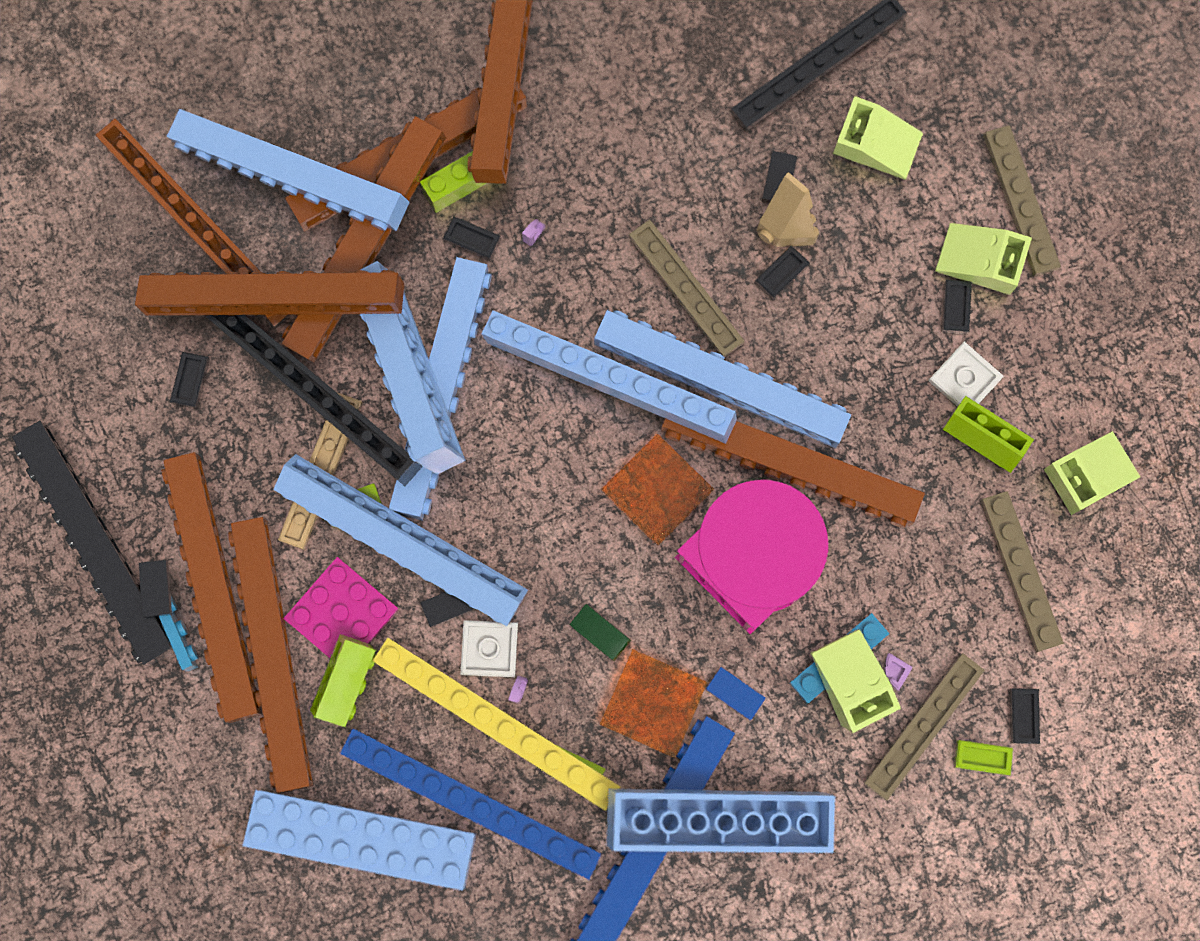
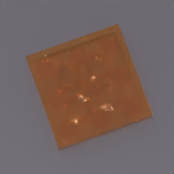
M656 434L601 491L643 533L659 546L714 491V488L659 434Z
M632 649L600 725L675 758L708 682Z

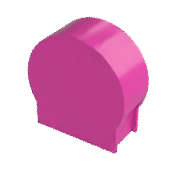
M754 480L738 484L719 496L707 511L700 529L677 550L679 554L675 556V559L751 634L773 612L791 606L814 586L827 560L828 535L819 511L803 493L781 482Z

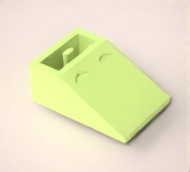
M854 96L833 154L906 180L923 133L882 106Z
M950 223L935 271L1010 295L1018 286L1032 238L1004 229Z
M1113 431L1055 461L1044 469L1071 515L1140 478L1139 473Z
M859 629L811 652L841 726L854 733L901 709L891 683Z

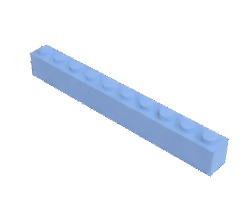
M179 109L167 135V138L175 143L174 148L188 154L189 151H193L198 158L210 162V159L216 160L217 165L227 170H231L234 167L239 169L238 173L252 179L253 176H257L262 183L268 186L280 185L283 191L294 196L297 193L303 194L304 199L318 205L321 201L326 203V207L334 212L341 213L344 210L349 212L348 216L357 221L370 220L372 221L371 225L383 231H386L387 228L397 231L410 203L401 193Z
M456 257L429 357V362L449 417L451 412L456 413L459 403V398L456 397L458 387L462 388L465 381L466 373L462 372L464 363H469L472 348L469 347L471 338H476L479 323H476L477 314H482L485 298H482L484 288L489 289L492 274L488 271L487 264ZM408 440L405 447L406 452H408L407 447L410 446ZM422 467L406 486H403L396 480L389 509L401 516L423 521L424 514L429 515L432 505V499H429L431 489H436L439 474H435L431 470Z
M614 310V312L606 311L594 337V345L833 448H836L840 443L851 417V414L847 413V410L840 405L832 404L830 406L823 403L822 399L817 395L811 393L807 395L802 394L791 384L783 383L781 385L774 382L773 378L768 374L761 372L759 374L749 371V367L742 363L735 362L732 364L725 361V357L721 354L704 352L700 350V346L693 342L686 341V343L678 341L672 333L667 331L657 332L652 329L650 324L643 321L636 323L629 320L626 314Z
M492 311L481 333L487 344L725 444L737 421L736 411L496 311Z
M297 454L284 464L273 489L284 498L299 504L308 512L316 514L328 521L330 525L338 527L350 534L354 539L369 545L376 552L386 555L400 566L408 568L420 575L424 580L444 589L446 593L456 596L470 607L490 616L494 621L505 626L510 623L528 589Z

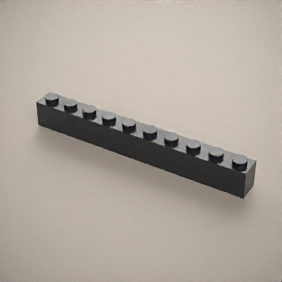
M204 315L403 486H406L423 467L418 462H414L408 452L246 315Z
M39 420L12 436L16 444L13 447L15 453L21 460L25 459L29 466L26 469L27 474L34 483L38 482L42 489L39 491L41 498L47 505L51 504L55 511L52 513L53 519L59 527L63 526L68 534L65 536L67 543L73 550L77 549L81 556L78 559L79 564L86 573L90 572L94 580L91 581L94 590L98 595L103 594L107 601L104 604L105 609L112 618L116 617L120 624L118 631L125 641L129 640L134 649L131 650V653L136 662L151 667L173 654L174 650L159 616L142 617L140 583L49 426Z

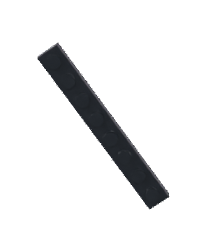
M897 0L880 1L732 107L731 114L745 131L749 130L905 18L906 10Z

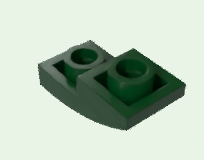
M588 604L584 605L569 624L613 661L618 658L631 641L630 638Z

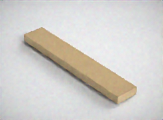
M338 393L360 411L363 404L362 401ZM326 420L309 462L334 476L348 438ZM293 502L278 541L305 550L318 516Z

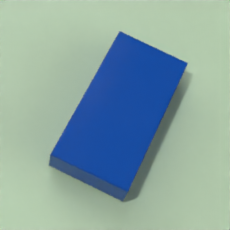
M720 667L705 689L749 721L752 720L766 699L722 667Z

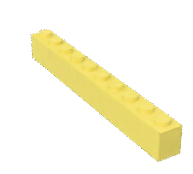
M386 639L373 659V662L603 810L606 811L608 808L609 789H620L619 785L391 639Z

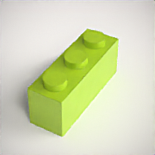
M473 151L420 181L422 192L435 213L487 184L475 183L472 172H468V157L472 156Z
M967 396L963 398L943 428L944 431L1010 473L1018 465L1034 441L1033 438Z
M341 634L339 635L310 709L315 718L346 727L348 720H352L356 711V705L354 704L357 696L363 693L366 686V679H364L368 669H372L375 663L373 662L376 656L375 649L370 644Z

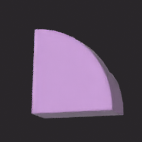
M537 219L532 221L522 233L523 242L529 246L533 245L545 229V224Z
M888 653L884 662V672L891 686L899 691L913 667Z
M517 676L508 699L510 702L516 704L521 702L528 682L527 678Z

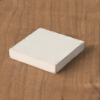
M963 342L928 381L958 407L965 396L979 404L1004 376L966 342Z
M464 620L460 675L515 678L518 623H509L505 626L499 622Z

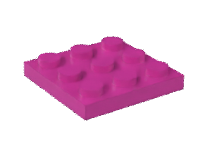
M336 557L283 619L326 656L331 658L340 634L370 644L399 609L341 559Z

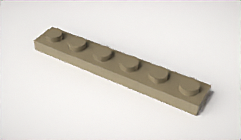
M1010 125L985 132L983 137L1018 234L1032 238L1027 259L1033 276L1059 270L1061 267Z
M648 220L629 234L630 240L719 354L726 357L744 344V339L651 220Z
M1008 491L982 499V507L1035 652L1064 644Z
M960 654L865 780L864 784L887 801L985 670L965 654Z

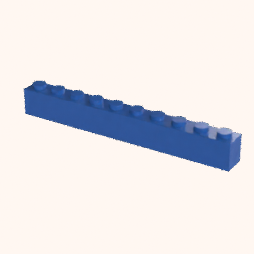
M707 716L703 721L698 719L690 732L694 735L689 745L684 743L676 756L680 759L675 769L670 767L662 780L667 783L663 790H703L735 733ZM621 851L620 854L625 857L619 866L613 865L606 879L610 880L609 885L605 891L600 888L592 902L596 905L591 916L587 913L584 915L578 926L582 930L577 940L571 938L570 941H617L668 851Z
M352 729L340 752L341 755L588 880L602 853L359 730Z

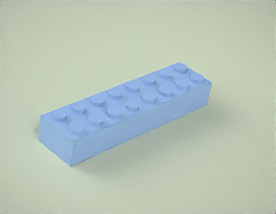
M376 261L361 270L369 273H380L382 270L388 269ZM405 293L403 295L402 314H360L369 328L366 333L368 339L376 348L377 353L374 356L378 365L383 368L385 374L383 382L386 388L391 391L393 397L391 405L400 417L401 423H399V428L409 442L410 446L407 447L411 459L435 474H439L464 462V455Z
M609 789L607 847L613 851L834 853L835 796L825 792Z
M255 790L243 846L464 890L477 833L264 790Z

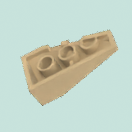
M789 172L783 178L759 221L758 235L767 244L772 243L775 247L813 245L818 238L819 230L815 226L813 227L816 217L809 211L813 207L808 188Z

